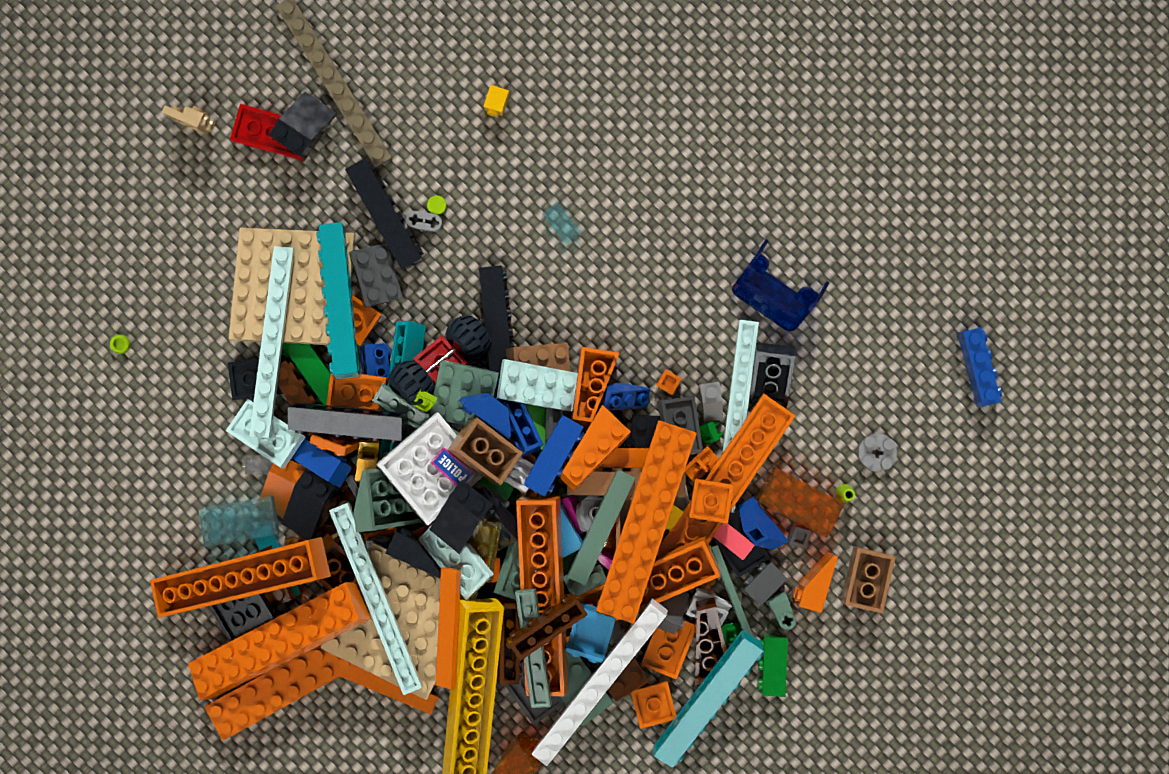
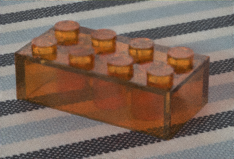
M776 467L772 468L756 499L759 503L826 538L845 505L843 502Z

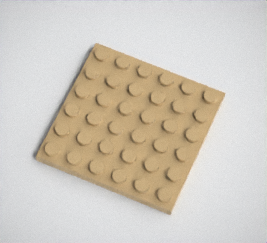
M260 228L239 229L229 329L230 341H262L274 246L290 247L295 250L283 343L327 345L330 343V336L326 334V325L329 324L328 317L324 315V306H327V303L322 295V287H325L324 280H321L320 275L323 262H320L318 250H321V243H318L316 232L319 231ZM346 232L350 280L352 281L353 265L349 252L354 251L355 234Z
M373 541L368 549L423 685L421 689L411 693L427 700L436 682L441 577L433 576L385 554L387 548ZM356 576L352 583H358ZM476 592L470 599H476L479 593ZM460 593V600H465ZM366 604L371 620L323 643L321 649L400 687Z

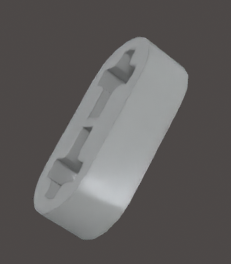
M412 211L406 217L408 226L416 230L438 232L443 226L442 219L432 213ZM417 215V218L423 220V223L416 222V225H413L410 219ZM433 218H436L439 225H435V228H432V225L426 223V221H433Z

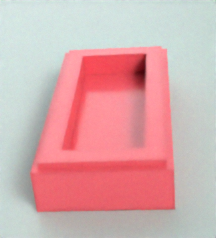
M722 523L713 536L742 560L745 559L755 546L727 523Z

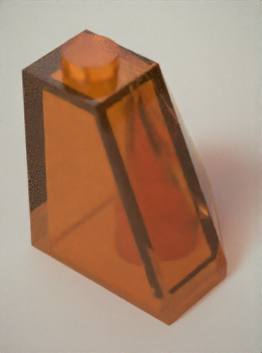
M520 732L511 741L491 774H535L543 765L541 761L532 755L540 739L537 737L530 738L527 736V733Z

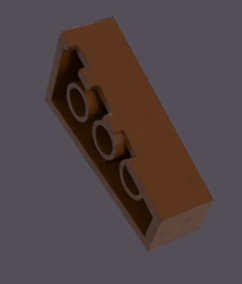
M715 597L696 601L694 678L695 685H699L727 651Z

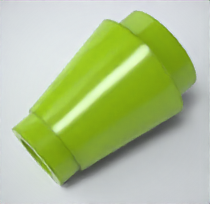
M842 484L836 489V498L842 503H848L855 497L854 489L848 484ZM847 491H849V497L845 496Z

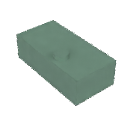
M567 652L569 689L565 696H560L566 705L571 702L593 674L592 669L582 656L573 657L569 655V652ZM606 691L583 720L582 726L614 703L613 697L608 691Z

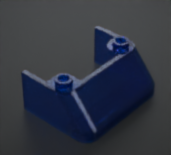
M765 239L732 286V292L736 297L784 330L794 331L818 304L830 283L826 281L818 292L810 287H802L796 292L766 272L769 267V260L761 254L769 242Z

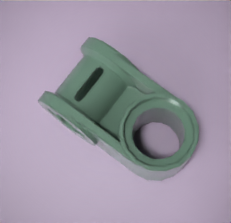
M781 591L770 596L767 599V603L778 625L786 630L794 628L796 618L786 593ZM784 616L791 618L788 620L789 624L787 625L782 622L784 621Z

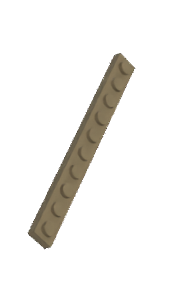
M284 0L276 5L279 13L376 169L393 159L295 0Z

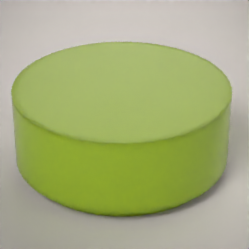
M435 195L428 200L427 208L432 214L441 215L446 211L447 203L443 197Z
M115 335L110 340V348L113 352L124 354L130 350L131 341L127 336Z

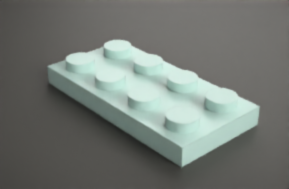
M503 359L496 399L572 412L578 373Z
M247 399L226 431L284 469L306 436L295 433L294 430H288L286 423L273 416L271 439L249 437L253 402Z
M429 527L418 540L440 568L447 567L461 570L460 593L465 600L470 599L494 575L470 543L461 554H458L431 532Z

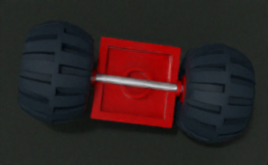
M470 315L455 318L448 325L445 333L446 339L440 336L415 356L412 361H403L391 370L388 377L390 388L401 394L402 398L410 405L422 404V399H419L417 402L414 400L419 389H421V392L434 394L441 360L468 365V362H475L484 358L491 347L492 341L489 333L480 321Z

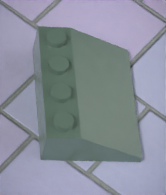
M380 468L362 471L354 508L356 532L374 531L422 522L418 514Z

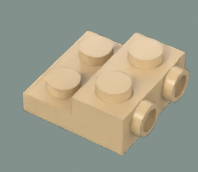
M164 105L162 113L171 120L205 135H208L214 129L215 121L211 120L209 114L205 113L204 110L196 106L192 108L185 106L183 111V109L174 105L171 108Z

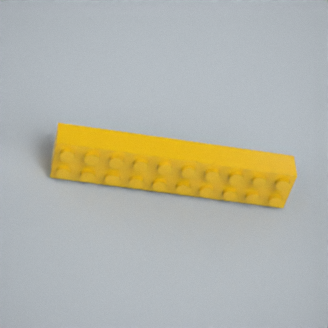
M497 598L460 600L456 686L454 689H450L442 774H487L504 607Z

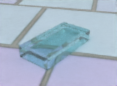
M555 203L542 214L565 244L581 233L558 203Z

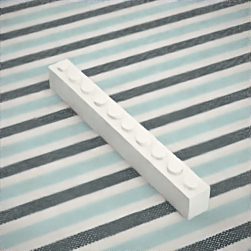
M653 598L636 618L635 623L631 624L605 657L603 663L601 662L537 743L532 752L535 758L548 766L666 617L668 612L666 608Z

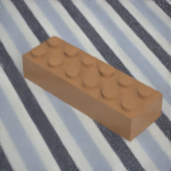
M598 467L575 492L567 485V495H605L616 470L623 471V468H611V471H604L603 467ZM630 468V471H623L636 478L628 496L634 495L642 468ZM685 472L676 497H685Z

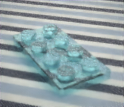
M274 496L198 509L204 547L280 534Z

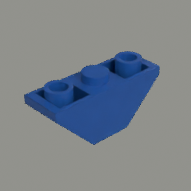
M626 383L607 384L604 407L609 411L647 407L650 388Z
M489 393L466 396L459 399L463 405L462 409L469 415L472 413L476 414L478 419L486 425L492 426L493 430L499 435L510 438L509 411L503 403Z
M754 496L738 505L743 531L755 546L774 550L788 542L787 538Z

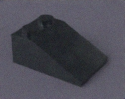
M304 92L279 118L268 135L303 160H306L337 115V112L307 92Z
M757 342L749 395L750 404H756L762 394H765L784 408H787L796 357L795 347Z
M305 469L294 486L281 524L306 540L314 539L330 516L329 510L336 507L344 492L310 470Z
M461 480L449 495L429 530L458 554H461L496 510L497 506L467 482Z
M483 486L477 491L496 505L497 508L474 536V539L490 556L518 541L517 518Z
M406 525L397 526L387 545L385 554L440 578V566L418 540V536L412 532L413 529Z

